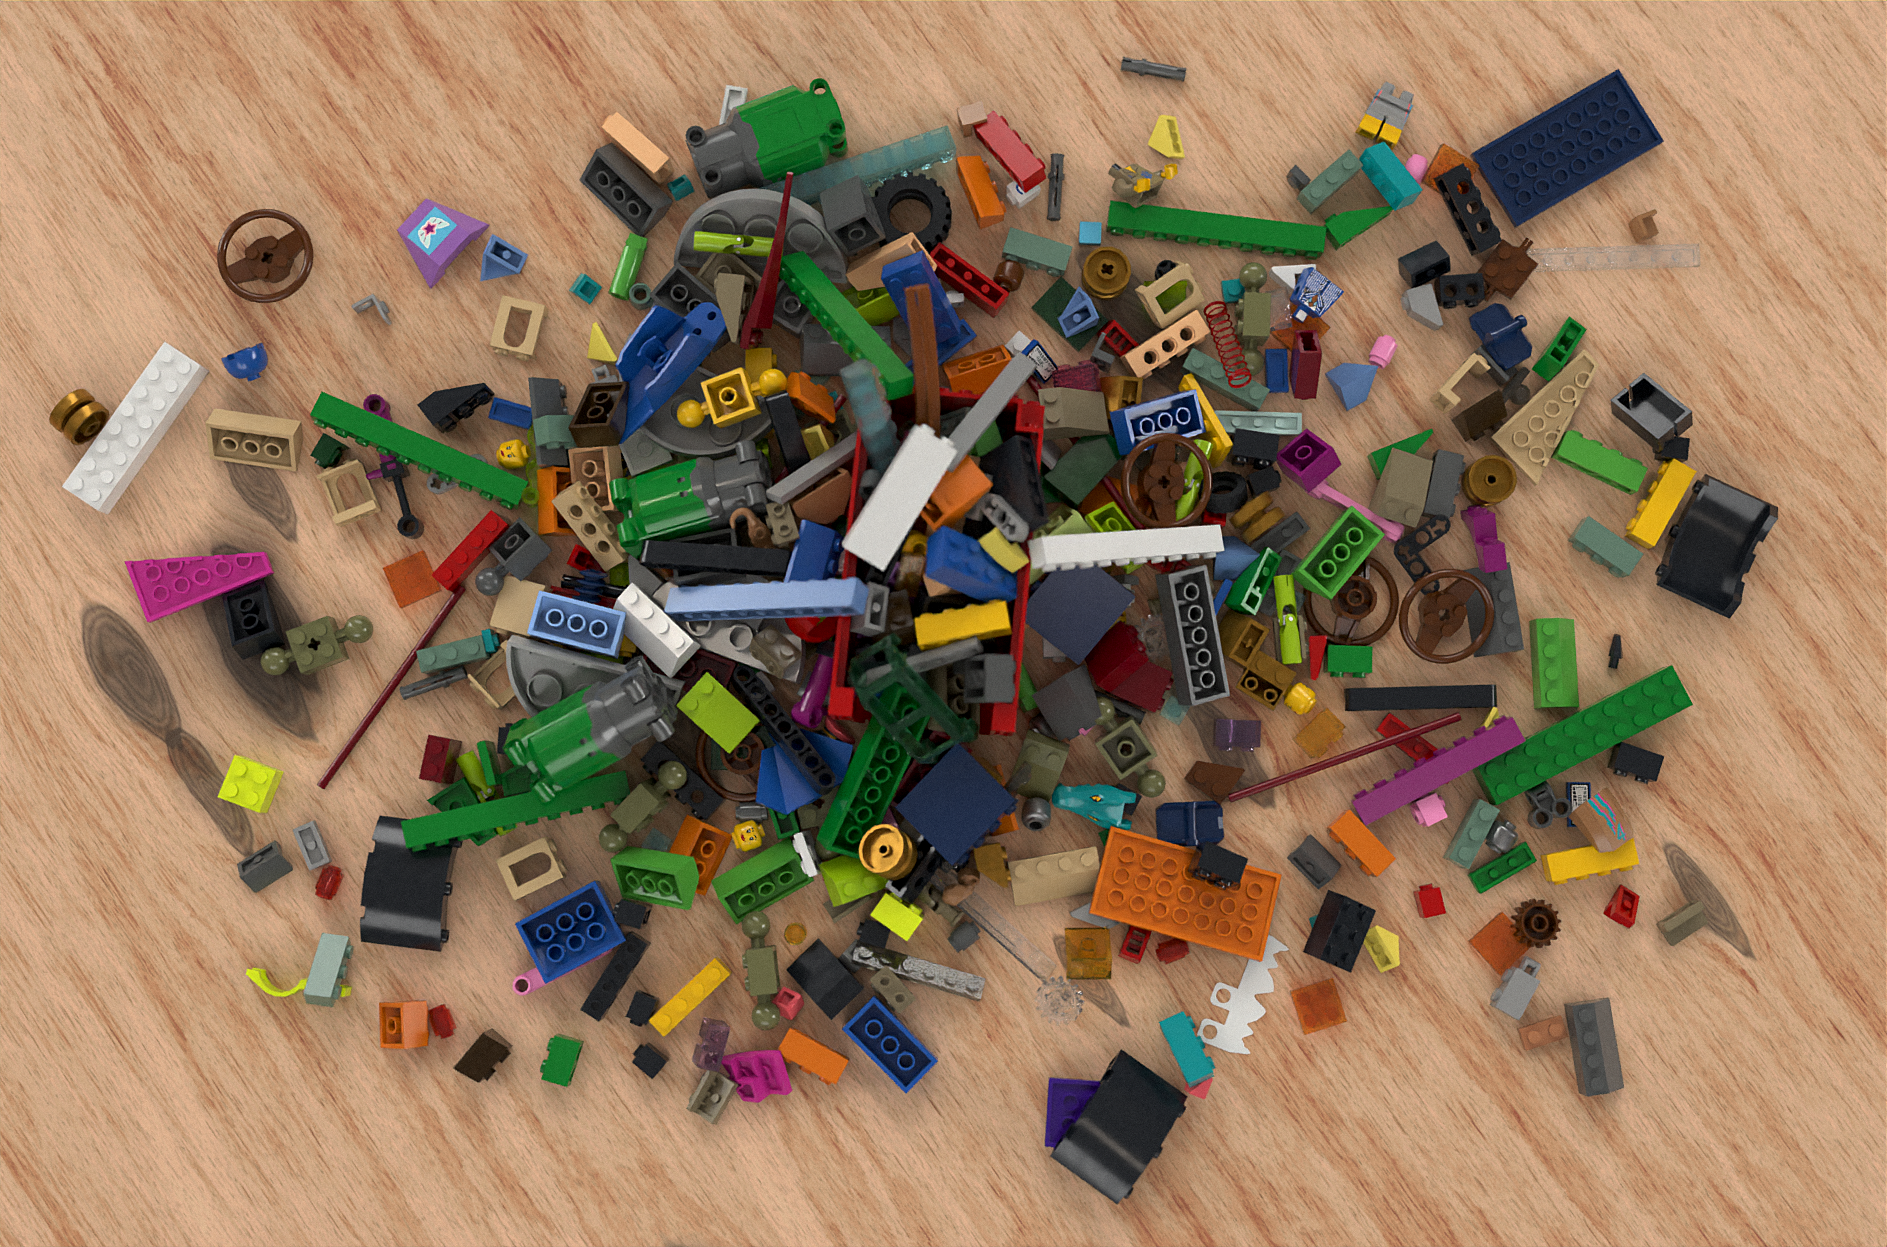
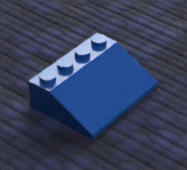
M593 881L515 923L545 984L626 941L620 924L614 921L615 916L612 915L613 907L600 881Z

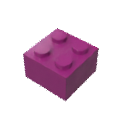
M1307 428L1278 452L1276 459L1282 473L1308 493L1342 465L1334 448Z

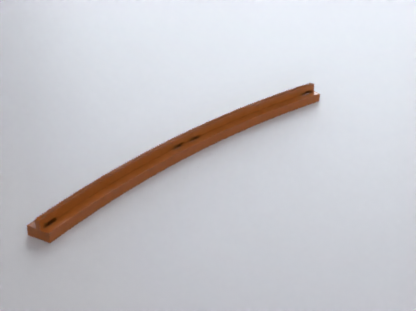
M926 283L904 288L913 357L916 425L921 427L925 424L935 431L933 435L940 439L937 347L930 288ZM915 293H917L918 305L916 303ZM920 513L912 530L920 531L925 535L928 523Z

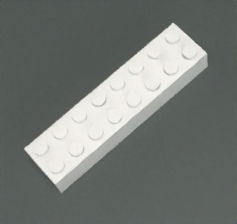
M164 342L62 487L96 510L109 514L209 370Z

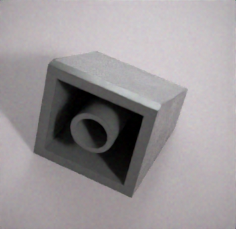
M858 174L819 193L827 231L847 256L886 238L868 187Z
M1085 664L1063 675L1032 695L1058 741L1066 737L1069 741L1080 735L1078 730L1084 728L1087 731L1097 725L1095 720L1102 716Z

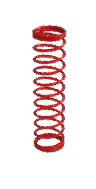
M1214 301L1209 303L1203 312L1211 330L1213 341L1216 344L1218 355L1221 358L1225 375L1228 378V384L1232 388H1241L1251 382L1252 376L1250 370L1246 368L1245 356L1241 354L1240 342L1236 341L1238 337L1234 334L1235 328L1231 327L1233 322L1229 320L1230 315L1227 314L1228 308L1226 303ZM1213 305H1224V307H1216L1212 309L1208 314L1206 313L1207 309ZM1218 308H1224L1221 312L1217 314L1209 315L1212 311ZM1224 315L1228 316L1227 320H1222L1217 324L1211 323L1213 319L1223 317ZM1227 321L1231 324L1229 327H1224L1219 331L1213 330L1215 326L1222 325ZM1229 328L1233 329L1231 334L1216 337L1219 332H1224ZM1232 335L1235 336V340L1228 341L1225 344H1219V341L1221 339L1228 338ZM1234 342L1238 343L1237 347L1228 349L1227 351L1221 350L1223 346L1230 345ZM1236 349L1240 350L1239 354L1229 358L1223 357L1228 352ZM1238 356L1243 357L1242 361L1235 362L1232 365L1226 364L1229 359H1234ZM1240 363L1245 364L1244 368L1234 372L1228 371L1232 366L1239 365ZM1239 375H1245V376H1243V377H1241V378H1236V379H1235V377H1237V376H1239ZM1249 376V379L1242 384H1231L1232 380H1241Z

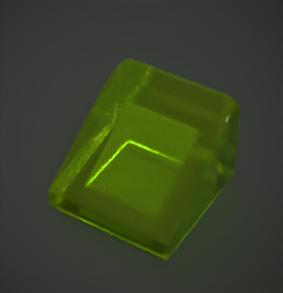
M619 563L609 569L610 584L619 586L630 585L628 563Z

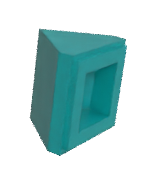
M682 175L667 184L676 202L695 192L686 175Z

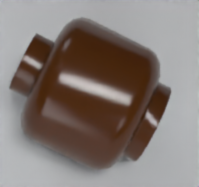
M1015 260L1000 262L994 274L993 282L1008 293L1017 291L1024 277V270L1021 264Z

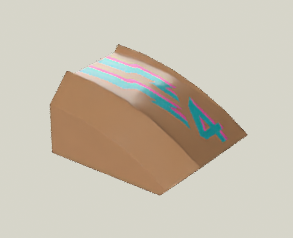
M1607 787L1582 803L1569 815L1572 822L1599 853L1614 851L1633 838V827L1626 813Z

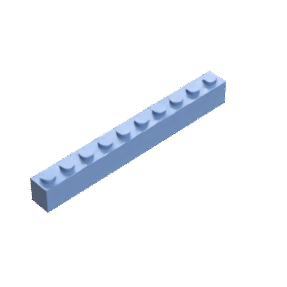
M852 577L847 580L830 578L828 581L810 579L809 582L791 580L787 583L772 581L765 584L753 582L752 584L734 583V585L716 584V586L699 584L698 587L681 585L677 588H670L664 613L676 621L864 615L869 589L861 583V580Z

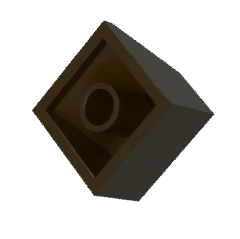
M1498 389L1452 419L1465 442L1471 438L1475 442L1485 435L1484 430L1489 427L1494 430L1504 424L1502 419L1508 415L1501 391Z
M906 589L889 593L884 632L871 636L874 652L918 641L913 607Z
M493 1028L480 1035L453 1068L477 1083L484 1079L488 1081L496 1072L494 1067L497 1063H503L510 1056L511 1053L508 1050L512 1045Z

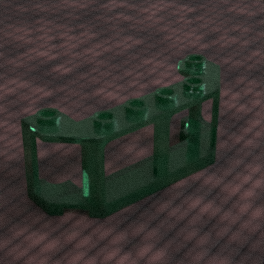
M892 633L852 658L848 674L863 708L874 715L879 725L884 726L890 732L892 738L899 742L905 748L906 753L918 763L935 765L938 763L939 755L953 745L960 742L972 743L977 740L979 725L973 718L968 721L965 717L959 719L906 662L907 654L905 652L901 654L896 648V645L901 640ZM884 648L892 670L866 686L867 674L859 663ZM894 682L901 683L921 705L920 708L900 720H897L875 696V694ZM930 715L951 738L939 746H936L928 738L924 739L920 744L906 727L924 716Z

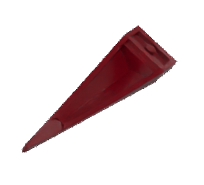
M787 172L771 251L757 293L742 327L740 348L743 349L758 348L759 344L761 345L763 341V331H761V328H772L793 172Z

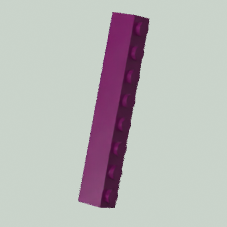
M1502 715L1493 720V725L1487 728L1484 725L1473 731L1474 735L1466 739L1463 736L1453 741L1454 745L1448 749L1445 747L1439 748L1433 752V757L1427 760L1423 757L1413 763L1414 767L1408 770L1402 768L1393 773L1394 777L1388 781L1385 778L1373 784L1374 788L1366 791L1363 789L1353 795L1354 799L1351 802L1363 824L1366 826L1525 742L1526 740L1513 717Z

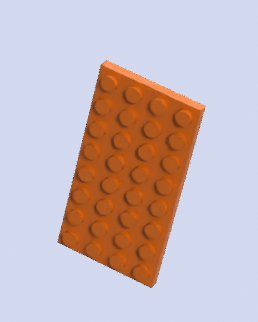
M1113 826L1110 827L1088 914L1262 962L1281 874L1246 865L1240 883L1229 889L1222 890L1214 887V882L1207 879L1205 881L1197 880L1192 877V873L1188 872L1195 850Z

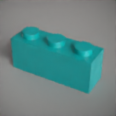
M1385 142L1366 148L1359 158V161L1363 164L1361 169L1394 211L1413 204L1423 189Z
M1184 1011L1160 1021L1161 1031L1189 1088L1214 1077L1213 1069L1216 1067L1210 1056L1206 1057L1202 1050L1206 1047L1201 1036L1196 1037L1193 1031L1196 1027L1191 1016L1186 1017Z

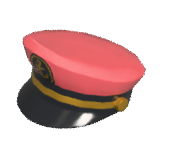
M828 714L825 717L823 728L814 731L816 734L851 745L856 743L854 736L836 719H832Z

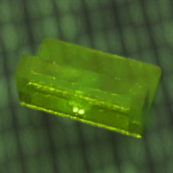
M1144 281L1143 286L1148 287L1155 281ZM1178 281L1155 297L1161 309H1173L1186 299L1187 281Z

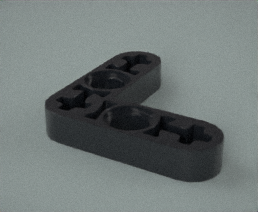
M1438 514L1395 544L1394 555L1414 583L1418 581V578L1423 577L1426 572H1432L1419 552L1450 530L1451 522L1446 515ZM1436 520H1445L1447 522L1445 529L1438 528L1434 531L1437 536L1433 537L1431 531L1426 526L1430 525L1432 529L1437 525ZM1424 531L1428 534L1429 539L1426 543L1421 544L1417 542L1416 534L1418 532ZM1399 546H1408V554L1410 555V557H1412L1413 554H1415L1417 557L1411 559L1407 564H1405L1404 561H1406L1408 558L1404 553L1401 555L1398 553L1400 550ZM1414 562L1421 563L1423 571L1419 574L1413 573L1410 569L1411 564ZM1435 580V581H1434V582L1436 583V584L1434 585V589H1435V590H1433V591H1431L1430 589L1425 590L1424 587H1423L1420 591H1421L1424 595H1427L1428 593H1434V592H1436V591H1439V588H1440V582H1439V580Z

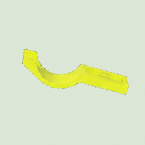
M253 967L246 971V975L262 990L275 997L290 996L305 989L308 978L301 979L296 987L286 991L278 989L271 984L265 969ZM340 984L342 987L341 997L350 996L352 986Z

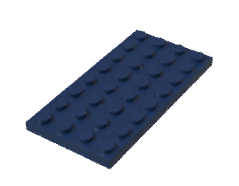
M1617 69L1476 150L1470 156L1511 223L1517 228L1659 146L1664 140L1622 73Z

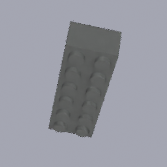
M1191 565L1155 574L1179 705L1195 706L1230 696L1207 565Z

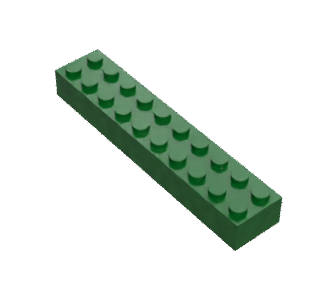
M1673 666L1662 667L1525 737V742L1472 769L1489 804L1499 805L1692 706L1693 703Z

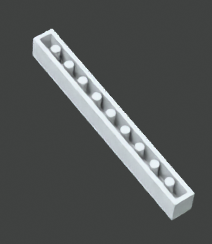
M1220 525L1044 536L1028 541L1033 569L1042 568L1043 572L1054 571L1057 569L1056 567H1061V570L1074 569L1077 565L1080 566V569L1094 567L1093 564H1098L1100 568L1111 566L1115 562L1116 566L1130 564L1129 561H1133L1134 565L1147 563V560H1151V563L1164 562L1167 558L1169 562L1180 561L1182 557H1186V561L1199 559V556H1203V559H1211L1216 557V553L1225 551Z

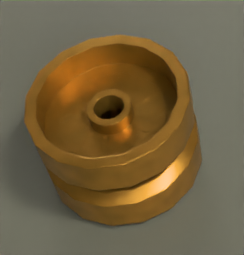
M1109 246L1093 250L1087 256L1081 273L1085 291L1098 300H1112L1119 297L1126 289L1129 281L1131 264L1127 256L1117 248Z
M77 389L59 401L50 414L49 422L57 431L63 432L64 437L72 444L81 445L91 440L103 429L110 414L109 410L101 403L95 402V398L87 390Z
M1486 455L1476 460L1464 471L1461 480L1462 490L1466 498L1473 504L1481 505V507H1492L1509 498L1514 492L1517 484L1516 471L1513 465L1505 458L1497 455Z
M1268 491L1256 499L1250 500L1239 509V512L1229 519L1235 529H1240L1249 523L1250 526L1242 531L1241 534L1247 545L1286 516L1279 506L1274 507L1268 512L1265 511L1274 501Z
M887 824L874 826L867 831L859 847V856L864 867L888 880L901 879L910 873L916 864L918 855L917 846L912 837Z

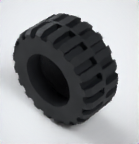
M907 172V176L902 177L901 173L894 175L893 180L887 178L883 181L882 187H877L875 196L871 198L886 234V238L879 241V247H883L909 234L897 230L890 221L891 209L897 203L907 199L918 200L924 203L930 210L931 219L928 226L914 233L928 254L932 252L939 242L946 241L949 229H951V202L949 196L945 195V189L942 186L938 187L935 179L931 177L928 180L926 179V174L919 173V176H913V172Z

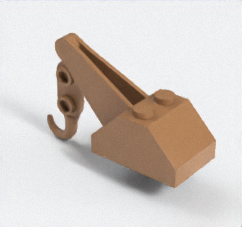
M837 467L788 500L798 532L802 520H808L816 524H830L835 522L838 516L844 513L852 486V478L848 471ZM739 508L732 513L730 517L732 529L736 527L735 520L738 516L744 515L748 521V536L754 548L780 549L779 547H774L768 527L750 509ZM796 540L788 543L791 552H793Z

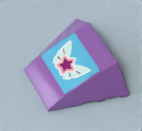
M426 198L397 231L431 289L445 274L444 270L472 240L476 241L490 225Z

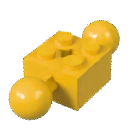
M740 367L701 382L706 401L702 403L696 400L682 402L677 409V419L684 427L695 428L702 424L706 415L711 414L713 423L722 429L762 414L756 396L761 394L768 396L786 389L787 378L778 369H768L761 374L758 382L752 384L749 373ZM731 395H734V399L731 402H729V400H731Z

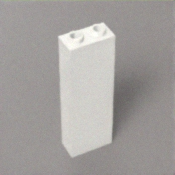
M915 424L842 542L844 548L883 571L958 452L953 448L954 442L944 436L940 440L933 435L935 431L925 424L921 427Z

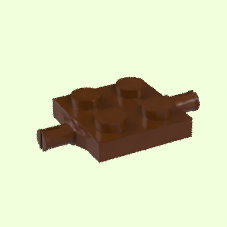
M1526 237L1519 248L1512 246L1504 239L1497 245L1477 271V273L1483 274V281L1488 287L1484 291L1486 297L1484 301L1488 302L1495 292L1503 294L1512 300L1539 264L1526 253L1533 244L1532 240L1529 241V238Z

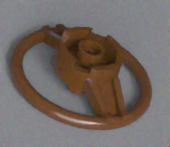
M274 209L254 210L238 217L223 233L217 250L218 269L225 284L239 297L256 303L278 302L293 295L307 280L314 258L313 245L304 226L291 215ZM259 218H275L286 222L295 229L280 239H276L274 236H267L255 240L246 248L245 258L227 266L226 253L228 244L235 232L244 224ZM304 249L305 257L301 272L296 280L287 288L273 294L263 295L249 292L238 285L258 279L271 283L283 281L291 273L292 262L294 263V259ZM271 256L272 262L269 264L266 260Z
M1159 433L1139 442L1131 450L1124 462L1120 481L1121 493L1127 509L1136 520L1151 529L1186 527L1194 522L1202 514L1209 502L1213 483L1211 467L1204 452L1190 439L1175 433ZM1175 443L1183 445L1195 455L1200 463L1204 480L1203 491L1198 504L1190 514L1176 521L1175 500L1182 497L1185 480L1182 467L1179 464H1175ZM1153 444L1155 445L1150 462L1138 473L1137 486L1139 493L1150 503L1155 520L1148 518L1138 509L1133 501L1129 484L1130 473L1135 460L1146 448ZM1161 477L1164 481L1163 486L1158 484V479H1161Z
M1370 556L1363 560L1330 600L1332 611L1336 614L1333 635L1320 625L1314 615L1311 602L1312 592L1305 588L1303 590V608L1310 626L1318 635L1328 634L1327 642L1333 645H1370L1389 631L1398 613L1399 594L1395 580L1384 565ZM1371 566L1383 577L1389 589V612L1384 623L1374 633L1363 638L1352 639L1361 619L1373 612L1377 604V592H1375L1374 587L1370 583ZM1353 593L1359 598V601L1354 602V604L1349 600V596Z
M1441 569L1420 578L1406 593L1399 611V628L1405 644L1418 657L1437 664L1455 663L1474 654L1488 638L1494 621V604L1486 586L1476 576L1458 569ZM1450 577L1458 578L1444 590L1428 593L1421 600L1418 606L1421 624L1416 641H1414L1408 627V612L1414 597L1423 587L1435 580ZM1477 589L1485 606V620L1478 637L1471 645L1460 652L1450 655L1432 654L1443 636L1451 637L1462 627L1467 615V609L1464 605ZM1445 610L1444 615L1440 617L1439 611Z
M744 705L752 714H754L748 705ZM765 710V711H764L765 714H767V715H769V716H773V715H774L773 713H771V712L768 711V710ZM779 727L781 733L788 732L786 727ZM701 730L696 744L695 757L697 768L703 781L719 796L735 802L756 801L761 753L765 749L763 741L756 734L749 732L730 754L721 747L720 757L723 765L730 772L743 775L756 790V792L735 793L720 786L708 772L704 749L709 735L704 730ZM740 747L748 748L749 752L746 759L738 757L737 754L740 753Z

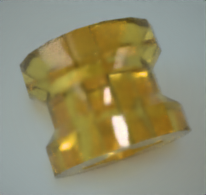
M798 922L791 923L784 931L785 940L791 945L803 943L807 938L806 927Z

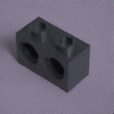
M1482 273L1438 276L1434 281L1436 301L1438 307L1443 306V309H1453L1457 305H1465L1466 308L1477 307L1485 299ZM1466 287L1472 288L1475 295H1469L1466 292ZM1444 289H1450L1453 292V297H1448Z

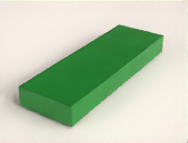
M1522 842L1510 849V851L1501 854L1467 875L1478 894H1482L1535 863L1537 859L1528 844Z

